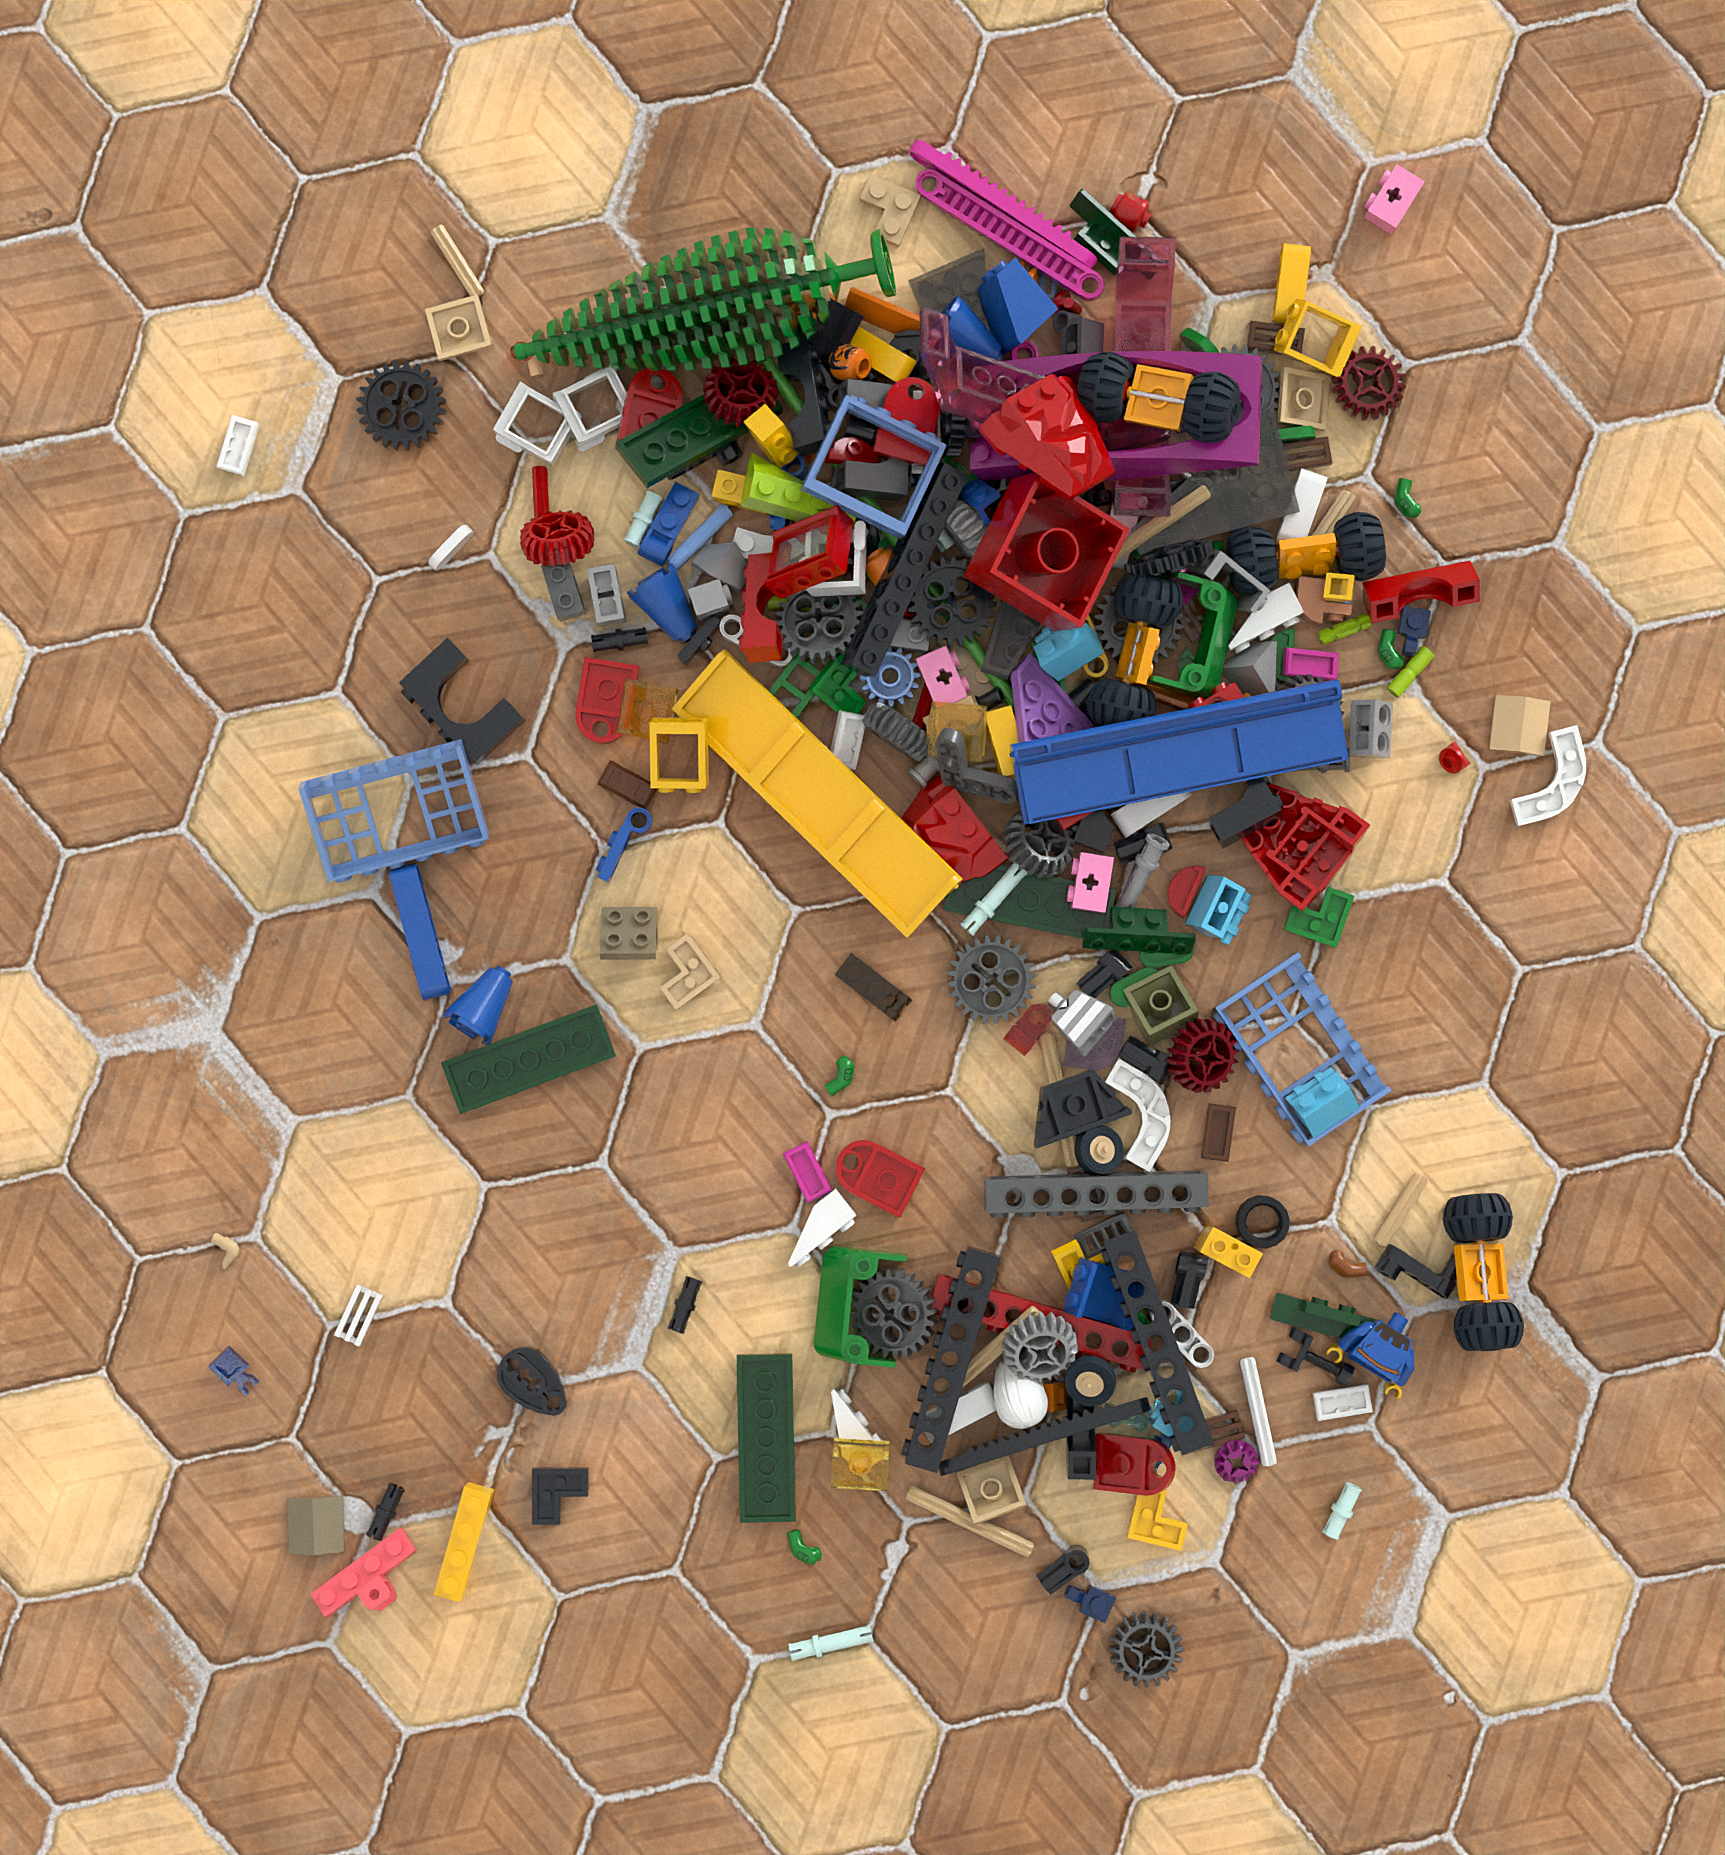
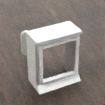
M611 366L600 369L586 376L583 380L553 393L552 399L561 409L576 438L575 444L579 451L584 452L604 442L605 434L620 426L622 414L586 431L569 399L570 396L608 379L623 407L626 390L616 371Z
M520 381L493 428L496 433V440L517 453L525 450L554 467L573 433L566 419H564L547 451H544L510 432L509 429L528 396L564 416L556 402ZM576 411L581 420V414L578 411Z
M863 521L855 522L852 532L851 543H854L855 548L853 581L822 582L806 589L812 597L866 594V543L869 531ZM817 529L807 532L806 558L802 560L821 553V544H826L827 535H823Z

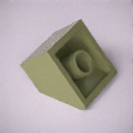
M1172 965L1123 989L1134 1020L1149 1047L1178 1033L1177 1029H1185V1022L1194 1023V1020L1198 1019L1199 1011Z

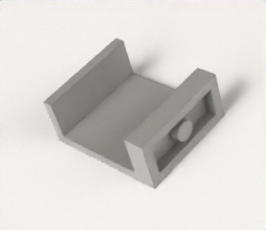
M1214 550V554L1191 564L1186 570L1193 576L1213 580L1220 569L1229 577L1232 571L1244 577L1259 592L1250 596L1240 594L1237 598V610L1255 613L1261 610L1268 600L1267 595L1270 590L1222 551Z

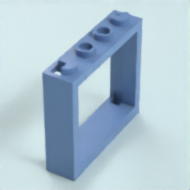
M845 395L800 490L832 506L838 505L844 512L901 539L905 536L946 448V444L942 443V439L936 437L934 433L926 432L924 434L916 430L917 426L910 421L902 419L900 422L892 418V414L881 407L874 409L866 405V400L861 397ZM847 411L931 453L900 521L816 480V476Z

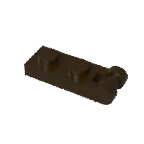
M852 953L835 973L839 979L895 1022L901 1016L899 1012L905 1005L908 1007L912 1001L911 998ZM889 994H892L896 1000L889 1007L884 1003V1000Z

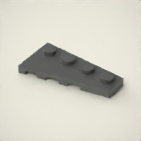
M1001 599L980 671L1007 680L1041 623Z

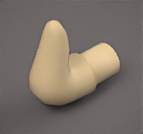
M215 1233L211 1243L226 1251L222 1261V1269L225 1270L240 1252L239 1246L229 1237Z

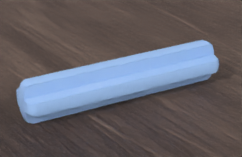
M722 504L668 557V563H673L676 570H678L732 517V511Z

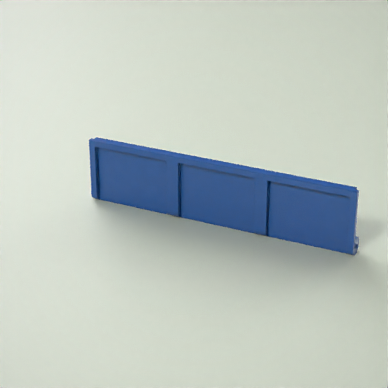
M1338 679L1010 744V757L1012 758L1023 824H1032L1345 761L1349 757L1339 702L1342 699L1340 683Z

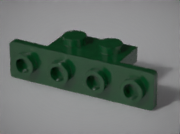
M1081 189L1076 194L1070 207L1088 224L1077 233L1074 240L1097 257L1098 262L1114 276L1130 261L1148 278H1151L1163 263L1162 259L1084 189Z
M1111 907V929L1087 927L1082 940V948L1182 955L1191 954L1196 938L1194 933L1168 932L1166 910Z
M1276 1293L1270 1314L1271 1320L1340 1339L1350 1329L1356 1326L1359 1327L1360 1324L1366 1321H1377V1319L1355 1314L1356 1308L1339 1304L1338 1309L1329 1307V1301L1312 1297L1311 1301L1281 1293Z

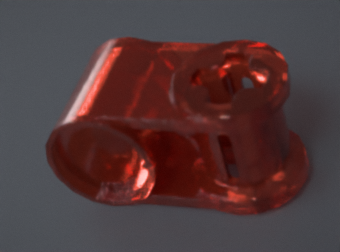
M1043 1004L1032 1005L1021 1019L1017 1020L1003 1040L1025 1056L1051 1021L1050 1010ZM1041 1009L1044 1010L1043 1016L1046 1020L1043 1023L1041 1021H1038L1036 1024L1033 1023L1032 1011L1039 1012Z

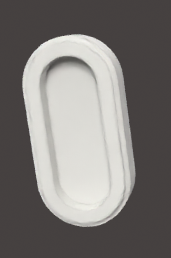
M468 525L459 527L430 557L428 564L435 571L441 569L470 540L474 531Z

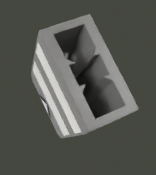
M1074 990L1067 999L1056 992L1050 997L1047 1004L1056 1011L1051 1017L1054 1026L1083 1057L1090 1052L1118 1018L1111 1006L1079 990Z

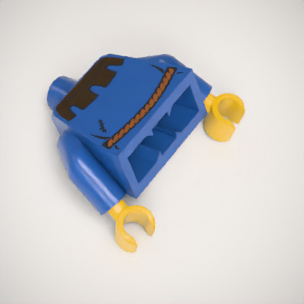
M1395 1312L1388 1324L1381 1320L1366 1321L1360 1324L1359 1327L1356 1326L1350 1329L1338 1343L1330 1344L1326 1355L1333 1350L1339 1353L1334 1360L1335 1363L1342 1360L1344 1351L1347 1352L1346 1357L1386 1381L1384 1386L1386 1395L1390 1389H1397L1395 1399H1399L1402 1396L1401 1386L1406 1384L1415 1369L1414 1350L1411 1348L1412 1340L1402 1334L1408 1320Z

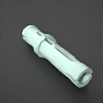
M1013 862L1002 878L982 901L978 900L975 903V909L960 923L963 929H967L974 922L967 930L969 934L974 936L975 932L987 918H992L995 915L993 911L1022 878L1027 875L1024 869H1020L1014 876L1019 864Z
M870 1624L822 1637L814 1635L812 1636L813 1639L789 1643L790 1651L802 1650L801 1652L790 1654L792 1662L814 1655L818 1658L822 1657V1653L870 1642L873 1643L872 1635L860 1637L861 1634L871 1632Z

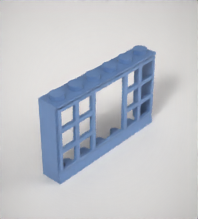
M462 739L302 781L298 788L328 882L336 880V883H342L350 880L352 875L360 873L363 876L372 875L382 867L398 868L403 866L405 861L412 859L424 861L431 858L432 854L438 852L450 854L459 850L458 847L468 844L469 847L480 846L485 843V840L489 839V829ZM459 759L464 778L447 782L442 763ZM436 765L441 784L422 789L416 770ZM410 772L431 839L383 852L363 784ZM467 784L472 802L454 806L449 788ZM357 786L362 805L343 810L337 791ZM443 790L449 808L429 813L424 795ZM331 793L337 812L317 817L312 798ZM474 808L479 826L462 831L457 812ZM365 811L370 829L350 834L345 816ZM451 814L456 833L436 837L431 819ZM339 818L345 836L325 841L320 822ZM372 835L377 854L358 859L353 840ZM347 842L352 860L333 865L327 847Z
M1297 952L1213 1007L1216 1013L1213 1015V1018L1230 1029L1232 1032L1231 1037L1237 1040L1233 1047L1239 1051L1241 1050L1246 1057V1060L1243 1062L1252 1075L1257 1073L1262 1083L1259 1086L1267 1098L1272 1096L1277 1103L1274 1109L1283 1121L1288 1120L1293 1127L1290 1133L1298 1144L1303 1142L1305 1146H1310L1391 1092L1389 1086H1384L1376 1074V1068L1363 1055L1360 1044L1357 1040H1353L1345 1028V1022L1332 1009L1329 998L1326 994H1322L1314 982L1315 978L1312 973L1307 971L1299 960L1301 955ZM1284 969L1294 985L1280 995H1277L1267 980ZM1263 984L1272 1000L1255 1010L1245 994ZM1298 989L1309 1007L1292 1017L1281 1000ZM1241 998L1251 1014L1234 1025L1224 1008ZM1276 1004L1287 1021L1270 1032L1259 1015ZM1313 1011L1340 1052L1279 1092L1252 1051ZM1255 1019L1266 1036L1248 1046L1238 1029ZM1344 1057L1354 1072V1075L1346 1079L1345 1083L1349 1085L1358 1079L1369 1096L1358 1103L1359 1109L1313 1138L1312 1135L1309 1136L1299 1122L1297 1114L1293 1113L1283 1097L1292 1092V1089L1299 1084L1303 1086L1317 1072H1324L1329 1066Z

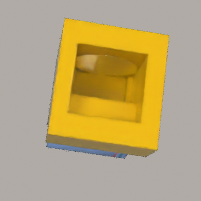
M1326 572L1324 600L1327 602L1351 604L1355 576Z

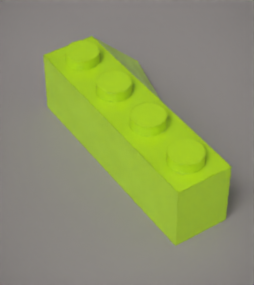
M750 454L740 506L796 522L834 507L801 491L800 489L804 481L756 454ZM846 513L854 521V527L856 517Z

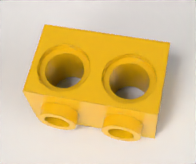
M766 404L744 421L760 449L777 467L782 468L793 461L795 456L799 454L793 447L792 437L787 428Z
M722 470L717 471L712 492L713 502L767 514L740 506L746 476Z

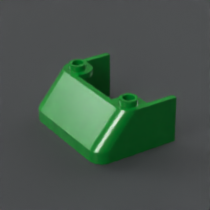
M1182 572L1163 574L1161 578L1164 580L1199 589V602L1206 609L1194 663L1187 664L1181 669L1178 682L1151 675L1147 679L1146 684L1196 698H1209L1213 696L1211 690L1219 686L1238 608V600L1231 591L1220 583Z
M832 1246L824 1252L814 1335V1348L819 1355L853 1364L895 1368L896 1359L894 1357L884 1358L883 1356L869 1355L867 1341L859 1335L848 1334L854 1279L866 1280L873 1277L877 1271L878 1259L906 1262V1253L844 1246Z

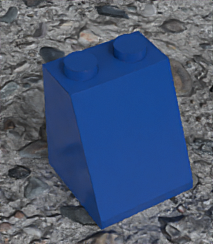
M1016 258L1008 263L1002 260L995 267H992L981 277L984 282L977 288L990 331L1002 345L1000 352L1003 355L1022 344L1058 310L1057 306Z

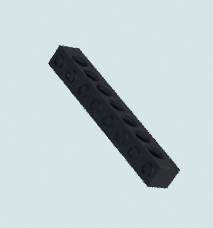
M945 462L938 463L905 536L901 539L898 538L886 568L875 587L840 663L842 666L864 677L876 676L968 477L967 474Z
M1134 1230L1103 1241L1105 1249L1100 1251L1106 1266L1111 1264L1115 1274L1110 1276L1115 1292L1121 1291L1124 1301L1120 1302V1306L1125 1319L1130 1317L1134 1328L1129 1330L1134 1344H1140L1144 1354L1139 1357L1144 1371L1150 1370L1154 1381L1149 1382L1155 1399L1160 1397L1164 1408L1159 1409L1164 1425L1170 1424L1174 1435L1169 1436L1174 1452L1180 1451L1183 1457L1213 1446V1438L1136 1231ZM1127 1257L1133 1260L1135 1266L1131 1271L1124 1272L1119 1268L1118 1263L1122 1258ZM1132 1284H1140L1144 1288V1294L1140 1298H1133L1129 1295L1128 1288ZM1143 1310H1148L1153 1313L1154 1320L1151 1324L1144 1325L1139 1322L1138 1314ZM1156 1336L1163 1340L1164 1347L1160 1351L1149 1349L1147 1342L1151 1337ZM1163 1363L1170 1364L1174 1369L1173 1375L1169 1378H1162L1157 1372L1159 1365ZM1172 1390H1179L1184 1396L1183 1402L1179 1405H1172L1167 1399L1168 1393ZM1186 1416L1192 1419L1194 1427L1191 1431L1182 1432L1178 1428L1177 1421L1181 1417Z
M968 1245L966 1251H960L956 1267L961 1269L958 1279L953 1277L948 1294L953 1296L950 1305L945 1304L940 1320L945 1322L942 1332H936L932 1346L937 1348L934 1359H928L925 1374L929 1375L927 1385H921L917 1397V1401L921 1402L919 1412L913 1411L909 1428L913 1429L911 1439L905 1438L901 1455L905 1456V1464L934 1473L938 1472L999 1264V1254ZM971 1270H976L981 1274V1280L974 1285L967 1283L965 1280L966 1274ZM968 1297L973 1301V1307L969 1311H961L958 1308L957 1303L961 1298ZM955 1324H960L966 1329L965 1334L960 1338H954L949 1333L950 1328ZM947 1351H953L958 1356L957 1361L952 1365L945 1364L941 1359L942 1355ZM939 1378H945L949 1381L950 1386L946 1391L940 1392L934 1388V1382ZM929 1406H939L942 1410L941 1415L938 1418L928 1417L926 1410ZM923 1432H929L934 1436V1440L929 1445H923L918 1441L919 1435Z

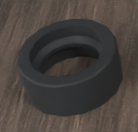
M1264 1195L1250 1197L1243 1202L1236 1213L1235 1220L1238 1234L1245 1242L1256 1248L1265 1249L1276 1246L1284 1240L1289 1231L1290 1224L1287 1209L1282 1203L1270 1196ZM1260 1205L1272 1208L1277 1213L1279 1219L1276 1232L1266 1238H1257L1252 1235L1246 1225L1249 1212L1254 1207Z

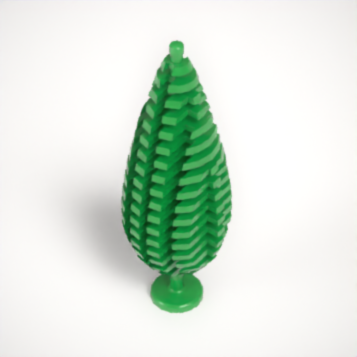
M745 228L748 239H743V247L741 246L738 231L728 232L730 243L725 244L726 251H724L721 236L716 235L711 237L713 247L708 248V255L706 254L704 241L701 240L694 243L695 252L691 253V260L689 259L687 248L684 247L677 250L678 257L674 258V264H672L671 257L668 254L660 258L661 262L657 263V269L654 267V263L650 262L642 268L641 276L637 271L625 277V285L620 279L609 285V291L612 292L614 302L610 303V306L608 301L610 296L603 288L593 295L597 307L593 308L594 314L592 313L589 299L585 298L579 302L581 312L577 313L578 318H575L573 308H569L563 312V329L559 320L555 317L546 326L547 337L549 338H545L543 331L538 329L532 335V342L514 345L513 353L519 361L536 355L539 362L549 364V352H551L558 366H568L570 354L575 366L586 368L585 360L588 359L587 355H591L593 367L605 369L602 356H606L607 351L610 361L609 365L614 370H623L625 365L622 362L620 353L626 351L627 359H625V362L632 371H641L644 363L650 371H659L662 368V363L668 371H678L680 362L684 363L686 371L696 370L695 364H699V359L702 360L703 369H714L712 361L717 360L716 354L719 355L722 368L732 367L730 357L734 356V350L737 353L740 366L750 365L747 353L752 352V346L754 347L757 362L767 361L765 349L769 348V342H771L774 357L778 358L784 355L782 344L786 343V337L789 338L790 347L793 350L800 346L799 339L802 338V330L808 340L817 332V320L813 318L811 308L815 307L814 299L818 302L820 313L817 314L823 325L830 317L828 302L831 301L827 286L831 285L833 295L837 301L841 282L877 274L883 294L886 297L896 296L895 277L886 240L881 229L873 231L870 235L873 257L839 266L836 265L825 251L826 269H824L822 261L818 259L814 241L804 236L802 237V244L805 245L807 256H803L804 264H802L799 256L801 248L794 233L784 229L783 233H781L780 241L776 238L774 229L764 228L765 235L762 236L761 244L758 240L756 228ZM783 247L787 249L789 258L783 259L785 268L783 267L782 258L786 257ZM643 282L647 283L649 293L643 294L642 290H646ZM626 287L630 288L631 298L626 299L625 294L628 293ZM798 304L801 316L797 317L800 324L796 323L794 313L799 312ZM783 316L784 319L779 320L781 327H778L777 318ZM713 333V336L707 337V334ZM696 337V340L690 342V338ZM678 341L679 345L673 347L672 342ZM661 344V350L656 352L655 345ZM641 348L644 350V354L641 355L643 361L640 360L638 349Z

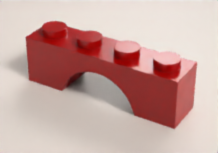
M771 552L748 555V566H744L746 589L742 590V600L745 612L741 613V625L744 630L743 636L739 637L740 651L745 653L749 663L782 660L783 635L776 621L763 616L766 604L775 596L763 584V581L767 580Z
M1471 560L1362 582L1363 604L1371 623L1399 618L1401 610L1407 604L1420 599H1438L1452 607L1480 602V579Z

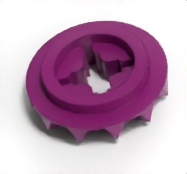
M1231 1440L1224 1443L1217 1450L1214 1458L1217 1474L1225 1482L1229 1481L1234 1484L1242 1481L1248 1482V1479L1253 1474H1256L1259 1464L1258 1455L1254 1447L1242 1440ZM1242 1456L1241 1461L1245 1468L1243 1466H1236L1235 1469H1232L1233 1465L1229 1458L1237 1460Z

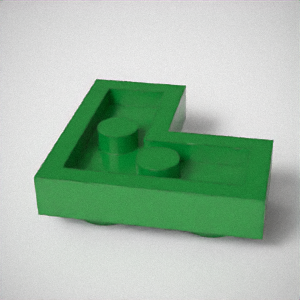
M839 652L836 654L837 661L835 662L831 658L808 689L836 714L839 713V710L858 714L866 704V701L848 686L857 673L840 664L844 656Z
M1327 887L1319 912L1308 908L1301 912L1291 905L1283 930L1337 948L1354 895Z

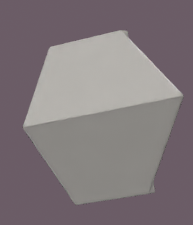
M736 542L704 545L692 561L691 566L715 580L720 579L722 584H727L730 589L737 593L746 583L744 579V566L748 565Z
M1277 641L1252 643L1249 648L1233 655L1224 662L1221 676L1231 683L1235 682L1237 687L1244 693L1247 692L1251 696L1275 692Z

